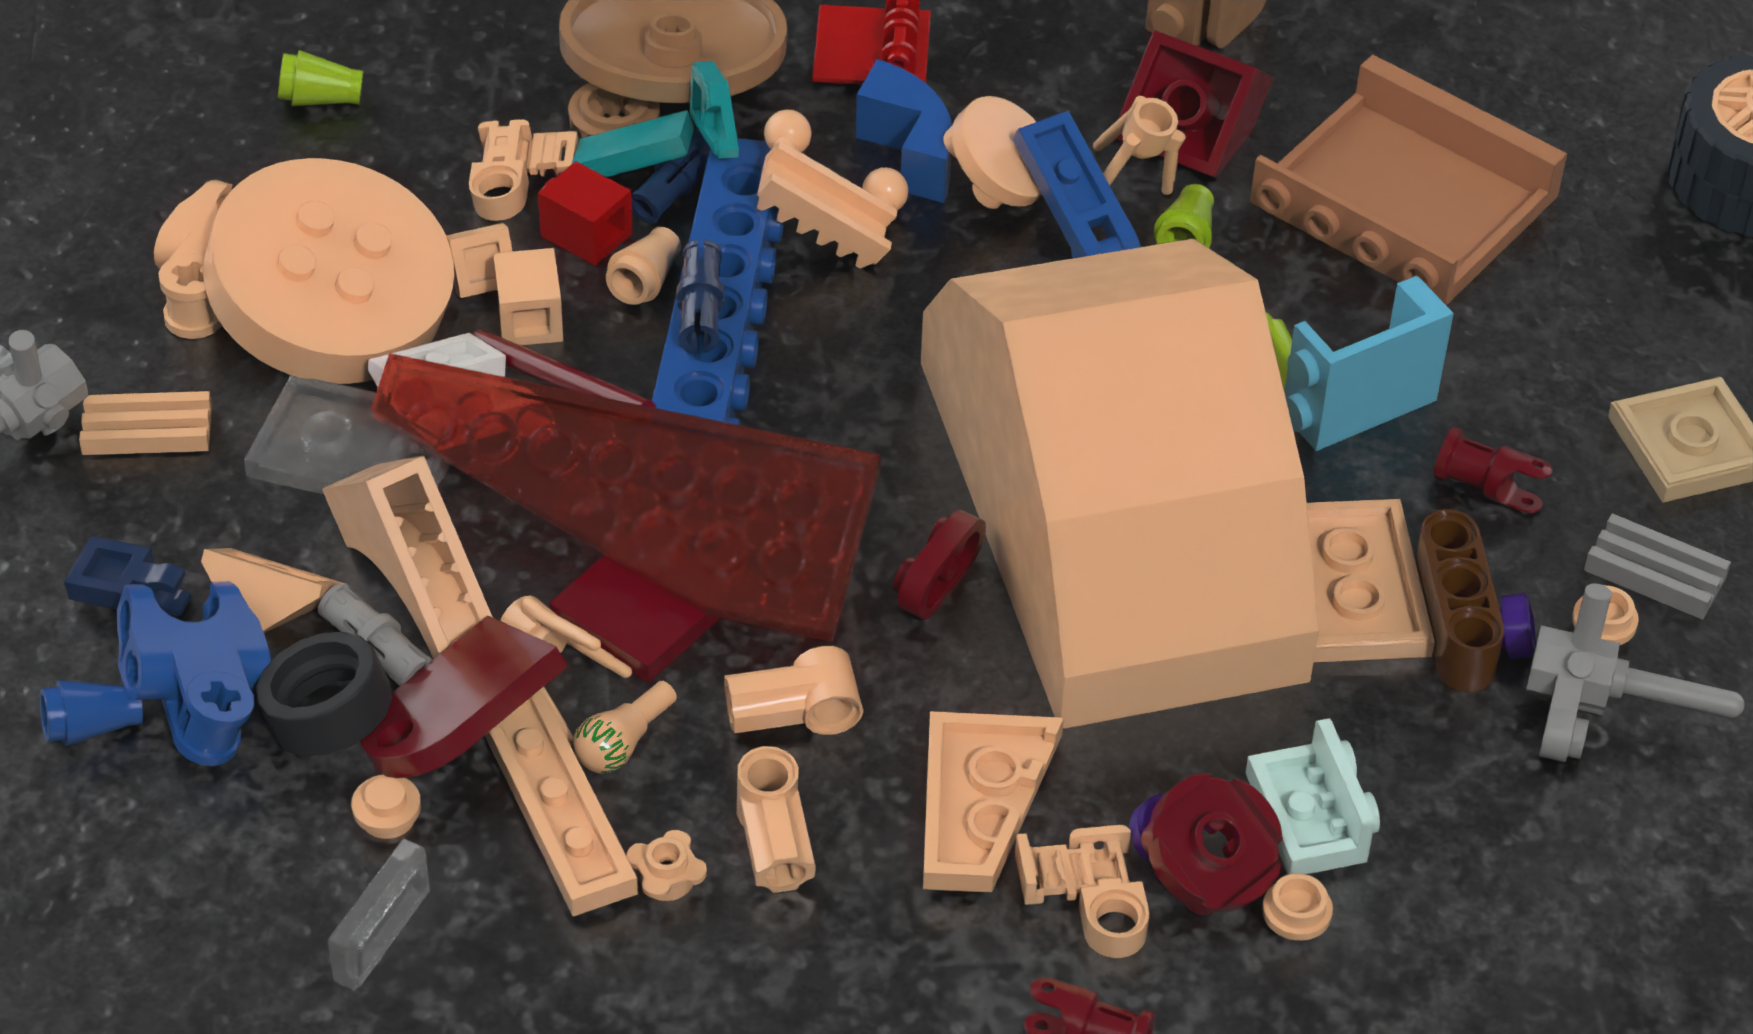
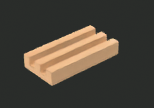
M210 391L89 395L83 401L85 413H82L81 423L83 431H80L79 439L82 455L209 451L212 413Z

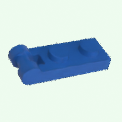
M1069 111L1018 128L1012 140L1072 249V258L1140 248L1139 239ZM1101 225L1107 238L1097 241L1091 229Z

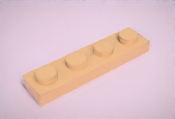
M540 689L489 731L485 737L572 916H576L637 895V877L545 694Z

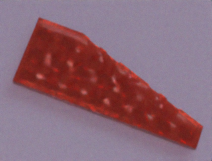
M389 353L371 407V412L376 421L707 615L833 642L882 465L880 454Z

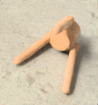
M1137 96L1130 109L1093 143L1094 150L1102 151L1118 136L1123 135L1124 142L1103 172L1109 185L1112 184L1130 156L1148 159L1159 155L1165 150L1161 190L1165 195L1172 193L1178 151L1185 140V134L1176 130L1178 125L1177 114L1166 102L1157 98Z
M523 596L514 601L501 618V622L557 646L560 653L568 644L623 678H629L632 675V669L628 665L601 648L599 639L558 616L534 596ZM545 687L541 688L572 747L574 737L567 727V723Z

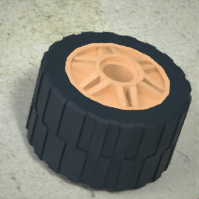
M1739 55L1708 65V68L1699 71L1693 77L1691 85H1688L1668 161V172L1670 173L1669 182L1672 190L1678 194V199L1686 208H1690L1697 217L1706 223L1710 222L1716 225L1718 229L1742 234L1744 237L1753 238V55Z

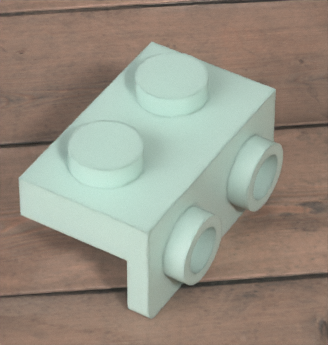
M1330 718L1316 721L1312 744L1248 756L1245 773L1249 783L1270 803L1281 824L1283 841L1277 845L1279 855L1288 875L1295 873L1310 874L1367 862L1372 835L1378 832L1380 827L1377 803L1370 792L1363 793L1356 777L1357 768L1353 749L1347 740L1340 741Z

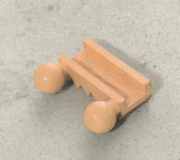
M781 110L773 114L767 121L764 129L765 141L771 151L766 155L757 193V196H759L757 209L763 211L776 206L779 208L777 221L782 223L795 217L798 219L796 232L803 234L815 229L818 231L816 243L820 246L836 241L838 242L837 256L842 257L855 252L857 254L856 267L863 268L872 263L876 265L891 250L892 242L885 238L886 227L896 218L897 211L903 207L908 198V184L904 176L892 168H878L867 175L862 188L802 153L810 143L811 127L808 120L801 113L794 110Z

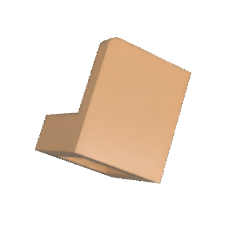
M554 248L495 254L494 267L498 290L501 337L519 345L563 342L561 294Z

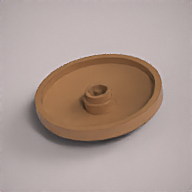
M569 0L560 15L559 42L562 56L568 66L581 78L601 89L645 101L690 103L691 66H693L694 62L714 61L728 82L730 96L749 90L772 76L782 64L786 54L787 23L782 10L773 0Z

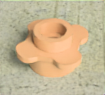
M671 830L664 837L658 838L648 845L636 843L629 848L627 859L631 867L639 871L640 885L647 896L662 901L676 900L685 896L692 889L693 885L700 884L706 878V863L695 858L690 849L691 838L687 833L680 830ZM672 862V864L664 865L661 863Z

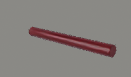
M479 329L472 334L505 354V366L640 424H648L655 416V403L649 399L483 329Z

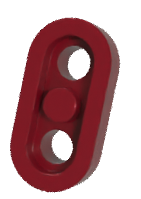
M956 510L949 518L942 516L938 519L930 532L927 545L916 558L908 557L896 574L893 590L898 593V607L901 610L922 620H926L934 614L975 562L985 538V521L963 510Z

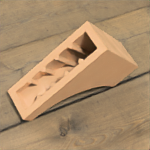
M424 456L379 463L322 488L346 546L354 548L367 556L389 580L413 617L433 659L486 616L492 617Z

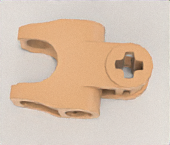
M218 180L206 182L193 195L178 204L161 227L155 243L154 261L156 266L160 268V288L166 295L167 300L163 309L165 326L171 333L181 338H204L214 334L222 327L209 303L203 278L205 253L213 223L222 202L232 190V184Z

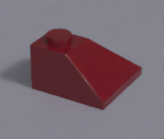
M1154 30L1119 118L1130 109L1137 96L1157 98L1166 102L1177 114L1178 125L1176 130L1185 134V140L1178 151L1177 163L1217 178L1251 134L1273 78L1255 67ZM1122 134L1116 138L1124 142ZM1165 150L1159 156L1165 157Z

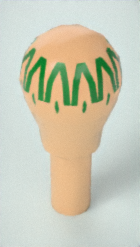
M659 681L633 703H624L616 709L597 713L584 720L576 729L573 740L574 753L580 763L591 772L600 774L611 773L624 766L631 757L638 740L646 733L647 724L676 701L677 697L673 687L665 681Z

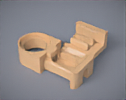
M511 120L509 126H499L498 121L481 123L478 126L482 147L485 149L483 162L472 163L469 179V189L476 213L480 217L491 221L505 220L517 215L526 204L529 185L527 172H530V175H538L539 170L540 175L544 176L547 169H553L556 175L566 170L572 164L579 143L577 131L534 133L532 139L530 125L527 120ZM566 147L564 161H561L562 148ZM494 188H511L508 193L501 196H484L487 191Z
M1124 825L1075 829L1070 834L1069 850H1067L1066 844L1031 847L1029 846L1027 833L1016 835L1015 859L1024 904L1044 903V896L1066 894L1067 901L1076 900V895L1080 892L1079 913L1085 939L1094 951L1110 958H1125L1135 954L1144 945L1147 935L1149 908L1143 882H1129L1123 853L1129 852L1130 829ZM1104 841V848L1097 850L1094 848V843ZM1120 912L1132 918L1136 925L1127 932L1113 933L1101 927L1097 920L1105 913Z

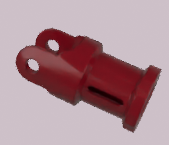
M1452 427L1438 454L1433 476L1435 479L1443 482L1448 477L1483 490V497L1526 513H1536L1542 509V500L1533 493L1519 489L1514 481L1513 472H1519L1536 479H1545L1551 476L1553 469L1548 462L1505 445L1495 449L1465 438L1463 430Z
M1039 978L1031 984V997L1041 1004L1058 1009L1062 1018L1042 1012L1033 1013L1025 1019L1024 1023L1025 1031L1028 1034H1153L1156 1013L1143 1010L1141 1014L1102 1002L1098 992L1052 978ZM1042 988H1051L1053 991L1045 992ZM1037 1025H1043V1026H1045L1047 1029H1046V1030H1040V1029L1036 1028L1035 1026H1037Z

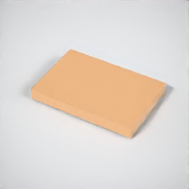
M1383 499L1307 503L1319 626L1314 662L1432 657L1435 641L1401 500Z

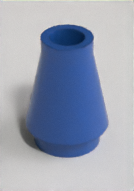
M57 680L56 687L42 688L40 690L41 722L46 742L62 741L63 746L66 747L126 726L142 724L143 721L142 700L132 701L128 697L124 686Z

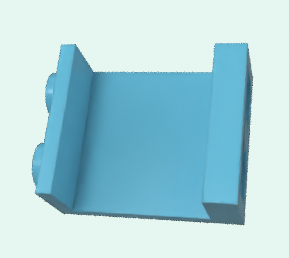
M1414 276L1397 283L1389 329L1333 352L1306 321L1296 324L1294 326L1291 352L1288 357V372L1284 392L1293 431L1299 432L1314 450L1318 451L1437 401L1454 313L1418 276Z

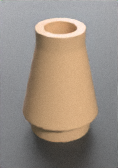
M657 227L649 235L613 254L609 259L606 273V283L611 293L620 301L630 305L649 302L656 298L674 259L681 252V242L678 236L668 228Z

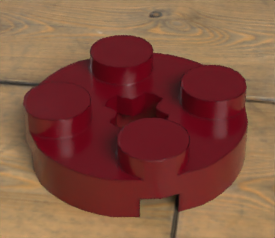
M1200 773L1190 776L1164 794L1153 808L1150 822L1143 829L1141 836L1142 847L1149 856L1151 865L1161 883L1173 896L1185 903L1193 913L1201 916H1209L1215 912H1232L1247 906L1273 885L1281 867V863L1277 865L1279 857L1277 844L1283 841L1282 829L1270 803L1249 783L1237 778L1230 782L1221 778H1209L1213 775L1212 773ZM1203 828L1210 835L1220 831L1225 836L1228 842L1221 849L1226 858H1219L1216 854L1212 855L1207 851L1203 844Z

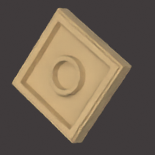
M1722 377L1611 402L1608 414L1609 420L1662 503L1753 481V423Z

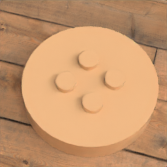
M324 158L289 160L265 167L242 180L231 190L222 202L213 223L205 253L203 278L209 303L221 325L241 347L258 360L279 371L302 379L322 383L352 384L373 380L368 371L369 359L431 343L439 329L452 292L454 260L447 236L440 223L426 205L401 184L377 171L354 163Z

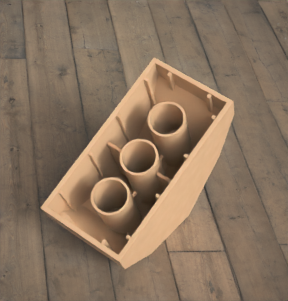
M1195 239L950 279L923 311L921 366L978 516L986 523L985 534L1053 714L1055 717L1064 718L1063 729L1310 682L1319 626L1305 481L1258 279Z

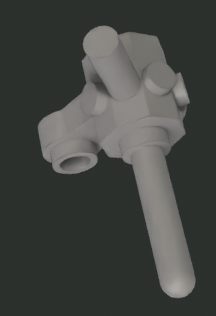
M27 330L15 331L9 337L11 352L0 345V433L3 432L6 435H11L19 441L22 438L30 439L40 431L43 435L55 432L65 424L69 416V410L89 395L86 381L75 363L56 344H45L37 350L35 338L31 332Z
M1589 584L1585 587L1574 633L1541 625L1525 692L1551 698L1539 757L1566 762L1567 756L1580 759L1589 720L1576 717L1577 711L1603 716L1608 697L1621 700L1624 693L1728 718L1739 716L1744 710L1745 702L1743 697L1734 691L1629 668L1630 661L1617 658L1620 643L1601 639L1612 596L1611 590L1601 584Z

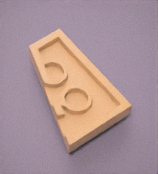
M930 711L923 889L972 892L993 891L1016 840V835L1020 831L1062 737L1064 718Z

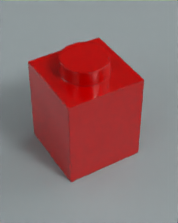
M577 161L556 178L548 180L538 192L540 236L594 266L633 234L631 190Z

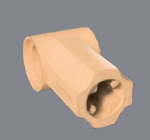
M820 646L810 649L801 654L793 666L724 676L728 718L731 731H734V733L805 723L806 727L814 733L834 735L854 727L862 718L863 708L849 654L835 646Z
M762 746L752 749L742 757L738 764L736 815L744 826L756 886L766 887L773 893L797 890L802 883L815 876V863L798 791V765L794 757L780 748ZM762 790H771L772 792H763Z

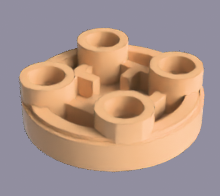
M994 96L977 98L963 109L955 118L953 126L945 132L943 137L944 145L948 152L958 159L963 171L973 182L972 188L976 199L985 207L996 209L1003 203L1018 207L1027 206L1036 202L1043 195L1012 139L1018 128L1035 123L1036 121L1018 105Z

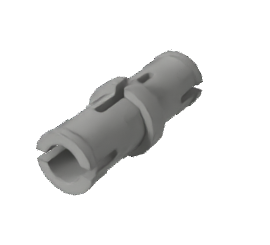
M340 583L336 584L320 600L318 614L340 632L363 637L374 648L384 671L399 687L433 660L401 633V625L389 613L380 614L374 610L348 583L343 585Z

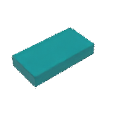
M688 110L581 138L572 164L577 161L601 175L609 177L684 157L688 153L694 125Z

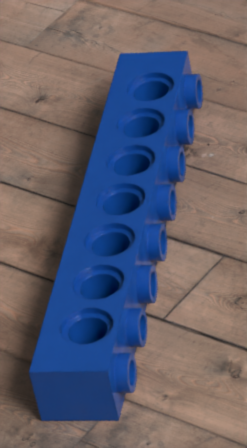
M737 138L739 157L718 159L710 148L689 243L698 240V258H703L704 240L716 243L722 251L719 281L724 286L725 303L718 313L719 342L715 349L704 353L703 334H699L697 353L685 350L679 342L682 311L678 308L677 299H675L652 398L656 406V413L652 421L646 424L635 471L636 518L651 519L674 512H695L713 517L716 501L728 500L731 483V464L725 463L726 455L736 456L738 452L741 420L734 418L735 411H746L750 375L743 374L745 367L755 368L759 332L752 331L753 325H764L768 294L767 289H761L762 283L772 284L776 248H771L770 244L771 242L781 243L784 222L781 223L776 220L779 208L773 206L763 211L757 209L759 199L757 193L766 155L771 151L766 141ZM683 264V269H682V273H681V277H680V282H681V280H683L684 264Z

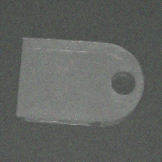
M290 375L244 458L246 477L324 494L322 488L376 464L401 460L403 457L413 453H422L430 456L426 462L436 485H438L447 472L450 453L449 450L444 452L438 451L420 437L399 416L383 394L313 378H300Z

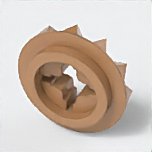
M588 83L578 89L570 99L568 105L571 129L580 131L582 138L659 118L660 103L625 97ZM607 113L611 116L609 118H605L604 114ZM625 113V117H620L618 114Z

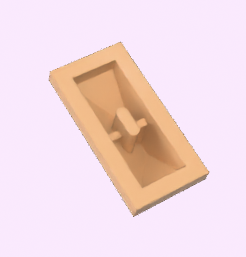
M232 548L204 549L201 560L211 582L230 581L239 588L249 608L259 619L263 633L317 609L320 600L330 588L339 583L344 584L343 582Z

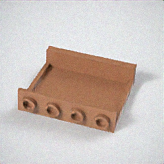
M1372 55L1360 65L1356 93L1281 161L1275 163L1262 155L1256 158L1250 203L1399 283L1418 276L1447 306L1558 197L1567 153Z

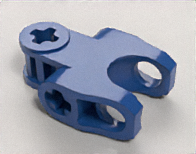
M230 581L210 583V595L203 604L202 621L196 623L181 621L168 615L160 608L150 587L144 584L125 585L117 608V632L119 638L118 668L128 697L132 701L161 699L172 732L173 743L178 752L188 760L207 766L227 763L235 757L240 746L241 725L248 721L252 713L254 695H256L255 688L262 671L271 662L268 644L259 619L249 608L239 588Z

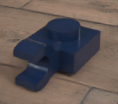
M95 536L90 537L64 581L69 600L113 609L118 608L124 586L128 584H144L150 587L160 608L170 616H181L191 598L189 591L178 590L180 583L186 575L185 569L169 563L155 564L150 547Z

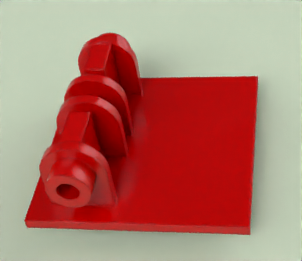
M886 0V8L820 5L812 82L863 84L878 59L900 67L926 83L931 11L919 10L920 0Z

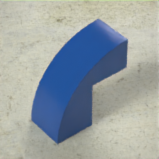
M877 59L857 93L856 138L902 150L901 174L908 184V194L944 203L950 186L952 156L946 149L943 138L945 132L952 126L948 110L936 92L924 81L900 67Z

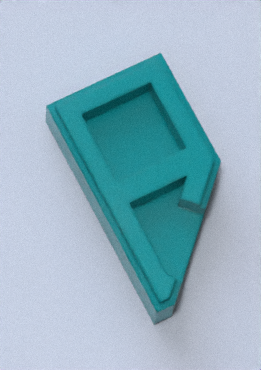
M714 61L694 62L693 66H691L689 115L718 159L739 157V147L728 82Z

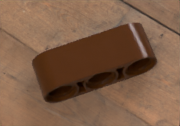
M1437 510L1427 515L1422 522L1415 556L1435 641L1432 655L1436 672L1440 680L1454 690L1468 693L1482 691L1491 684L1495 676L1504 637V624L1476 522L1467 514L1457 510Z

